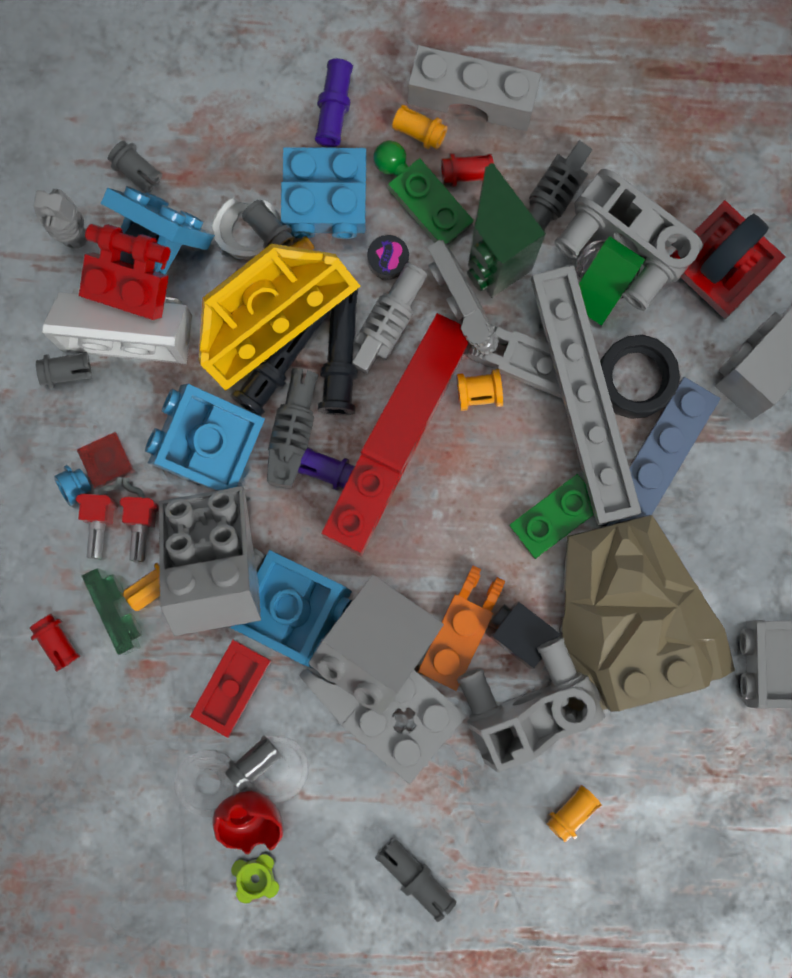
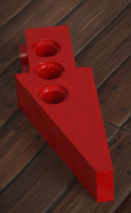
M439 313L435 315L363 446L361 455L321 533L323 538L362 557L469 345V342L466 340L467 338L461 330V324Z

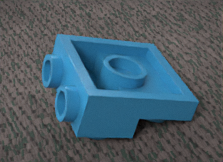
M283 147L281 223L292 228L291 235L294 238L301 239L304 236L312 238L315 236V233H332V236L335 238L351 239L355 238L357 233L366 234V148Z
M190 384L180 385L178 391L171 389L162 407V412L168 415L162 430L155 428L152 431L145 447V452L151 454L148 463L214 491L237 487L265 418Z
M269 550L257 573L261 621L234 625L230 628L302 665L314 669L310 666L309 662L323 639L351 604L352 600L349 597L352 591L323 575Z

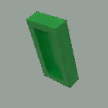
M610 236L579 282L587 315L601 326L646 260Z

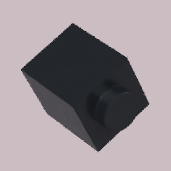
M520 602L514 603L511 608L504 604L489 623L495 629L489 637L530 669H534L542 659L541 654L537 650L538 646L556 639L560 635L558 631Z

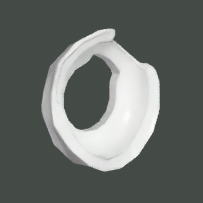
M231 198L223 203L214 216L212 230L215 241L223 251L235 258L243 260L252 259L264 250V241L261 239L254 246H242L233 238L232 230L239 214L243 213L253 202H240ZM263 200L268 209L280 221L279 213L272 204Z

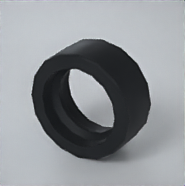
M646 335L626 336L613 343L600 360L612 407L617 415L630 419L649 417L666 406L677 391L680 380L678 361L671 349L659 339ZM641 353L648 355L656 361L661 370L662 381L659 390L653 397L645 401L626 399L618 393L613 384L612 373L614 366L620 358L627 354Z

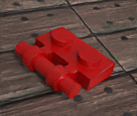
M89 224L85 232L86 240L97 243L101 252L100 254L93 252L84 255L79 296L151 320L162 318L169 276L154 271L155 262L167 263L170 257V248L157 244L155 238L141 234L134 237L124 234L121 228L106 224L103 227ZM121 251L132 254L135 260L134 265L120 261Z

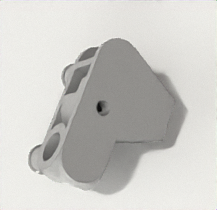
M601 169L575 201L576 216L554 242L562 253L576 259L588 241L601 249L610 236L646 259L643 263L644 269L630 288L623 294L628 303L641 311H645L648 308V304L665 283H674L680 279L703 248L701 239L691 229L624 178L608 169ZM665 246L675 247L678 250L680 259L670 257Z
M563 637L545 642L537 648L553 682L548 687L501 704V702L496 703L485 678L483 668L471 670L457 679L472 711L467 724L473 734L484 763L496 772H501L534 760L559 739L588 729L605 718L600 705L598 689L589 680L588 675L576 671ZM569 697L583 700L585 703L583 710L576 711L571 709L567 705ZM511 726L515 727L518 737L514 738Z

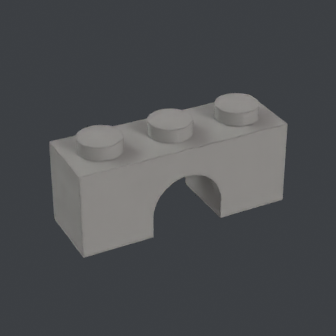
M418 45L409 80L408 104L448 113L449 106L452 104H467L486 112L488 115L487 122L527 131L541 73Z

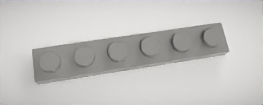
M574 265L534 274L530 280L596 524L600 525L641 514L640 505Z

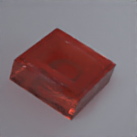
M113 432L77 449L95 489L116 481L117 477L123 478L135 472L117 432Z

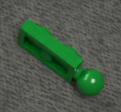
M388 140L376 147L373 154L375 166L382 173L394 174L396 177L388 184L387 189L434 243L438 240H443L448 246L473 224L474 220L420 158L408 166L406 164V152L398 142Z
M577 473L509 525L534 559L594 515L585 482Z

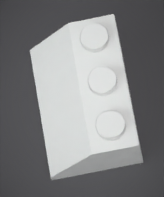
M74 288L72 294L58 293L43 323L42 333L62 352L81 354L88 352L91 355L187 364L192 314L187 305H182V301L177 298L165 297L162 318L151 320L80 297V288Z

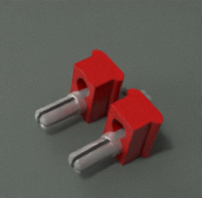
M117 477L115 484L102 487L97 495L81 494L76 497V501L80 503L78 520L89 524L87 558L96 560L102 558L104 530L106 525H113L114 509H117L119 506L118 502L104 494L117 490L123 481V486L127 491L138 495V497L124 496L119 501L120 505L123 506L122 523L131 526L132 535L129 560L139 563L145 561L148 528H155L156 512H159V504L151 498H145L141 489L131 486L129 478Z

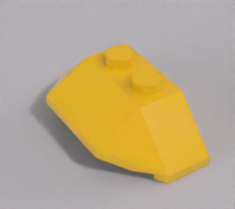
M270 244L202 298L198 361L226 391L361 286L336 254Z

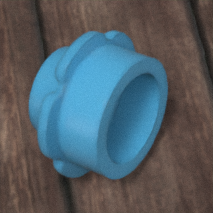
M65 465V471L55 475L54 479L63 498L69 506L78 503L76 501L78 495L86 494L92 491L80 468L72 472V469Z

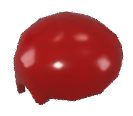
M244 791L226 798L218 805L212 817L215 839L224 847L242 850L245 854H250L252 849L259 844H264L269 850H273L283 838L279 810L275 803L261 792Z

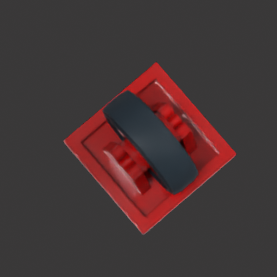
M726 200L694 231L701 239L703 248L681 276L724 319L786 258L781 251L764 237L769 227L759 216L753 213L745 219ZM676 249L670 257L680 259L678 250Z

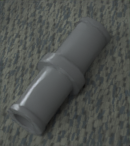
M396 838L391 839L387 843L389 845L388 848L384 846L378 852L375 859L402 884L400 889L406 896L412 894L433 916L436 922L441 921L445 917L442 913L445 912L448 915L455 907L457 901L430 876L431 869L426 864L420 865L398 843Z

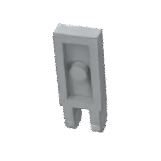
M438 240L427 247L434 259V262L429 264V268L441 287L447 284L452 296L446 300L459 321L464 318L461 330L467 338L466 340L474 346L478 353L486 354L487 356L490 353L493 354V351H496V348L499 347L498 337L455 255L443 240Z
M492 325L498 337V343L507 345L503 357L495 353H490L488 356L486 354L482 355L473 346L470 347L467 356L473 361L490 368L499 369L503 375L563 399L547 343L515 330L512 333Z

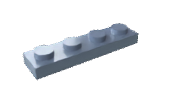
M686 377L681 379L675 395L664 407L629 466L641 514L601 525L608 526L653 514L721 398Z

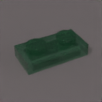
M98 568L82 575V579L117 654L127 655L140 649L141 646L137 638L142 636V631L135 616L132 613L126 615L119 601L124 595L114 574L107 575L105 570Z

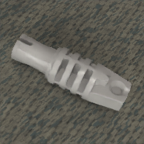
M53 189L49 194L45 191L37 190L33 207L38 221L54 240L62 242L66 247L70 248V245L77 249L83 247L87 242L84 219L72 199L59 189Z
M407 262L389 294L384 293L383 296L378 298L354 340L355 343L361 346L352 362L356 369L368 374L378 356L387 360L412 317L411 312L413 310L410 306L427 278V273L421 268Z

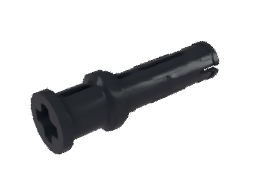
M358 289L331 309L327 363H324L323 367L320 368V376L324 378L323 399L322 402L318 403V411L324 414L339 416L355 414L356 406L352 404L353 380L358 378V370H356V366L352 362Z
M330 311L253 369V372L240 390H234L231 393L232 399L247 411L262 417L265 412L263 409L264 405L277 388H283L286 383L284 374L305 348L324 319L329 316Z

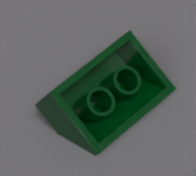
M491 163L485 167L468 260V267L470 269L467 271V274L473 285L480 292L486 290L490 297L493 298L532 271L546 233L494 163Z

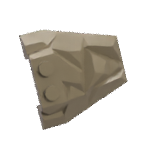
M646 515L567 536L563 591L566 592L564 617H561L560 631L563 633L562 637L564 638L565 646L576 671L588 675L589 680L598 689L602 710L608 709L611 712L622 711L705 689L710 686L711 681L724 678L735 671L725 628L716 617L653 515ZM569 697L567 705L571 709L582 711L585 705L584 701L578 700L576 697Z

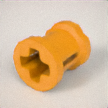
M499 369L492 370L491 374L465 377L463 373L457 374V390L461 411L468 410L469 406L494 403L496 407L503 406V389Z

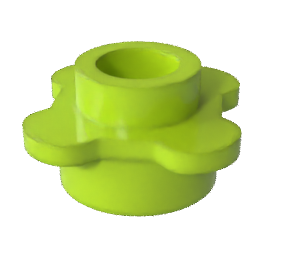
M261 854L258 859L247 862L239 859L232 865L231 873L236 877L238 888L236 897L240 902L247 904L253 899L263 896L273 898L278 893L279 883L273 877L272 868L274 860L270 855ZM254 874L259 876L257 883L251 880V876Z

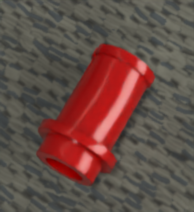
M450 153L449 158L441 159L443 184L450 183L451 187H456L459 182L483 181L485 167L494 163L492 154L455 157L454 153Z
M49 614L29 627L33 633L30 638L32 641L37 639L55 667V671L58 672L81 656L76 652L61 629L60 624L62 620H56L52 614Z

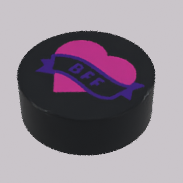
M382 235L376 238L370 244L367 252L369 268L380 278H397L406 263H409L407 245L402 239L394 235Z

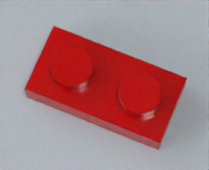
M232 639L190 717L229 738L272 660Z

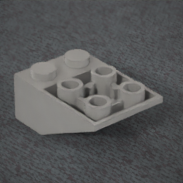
M240 486L159 501L160 607L174 636L261 621L259 583L244 487Z

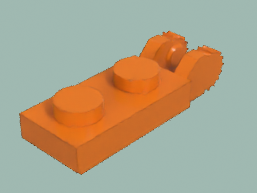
M472 565L459 594L454 595L442 619L444 625L429 646L417 671L457 691L460 685L457 679L466 673L494 614L491 611L505 584L504 580L496 577L495 581H492L488 588L487 597L482 607L468 601L467 598L480 579L481 569Z

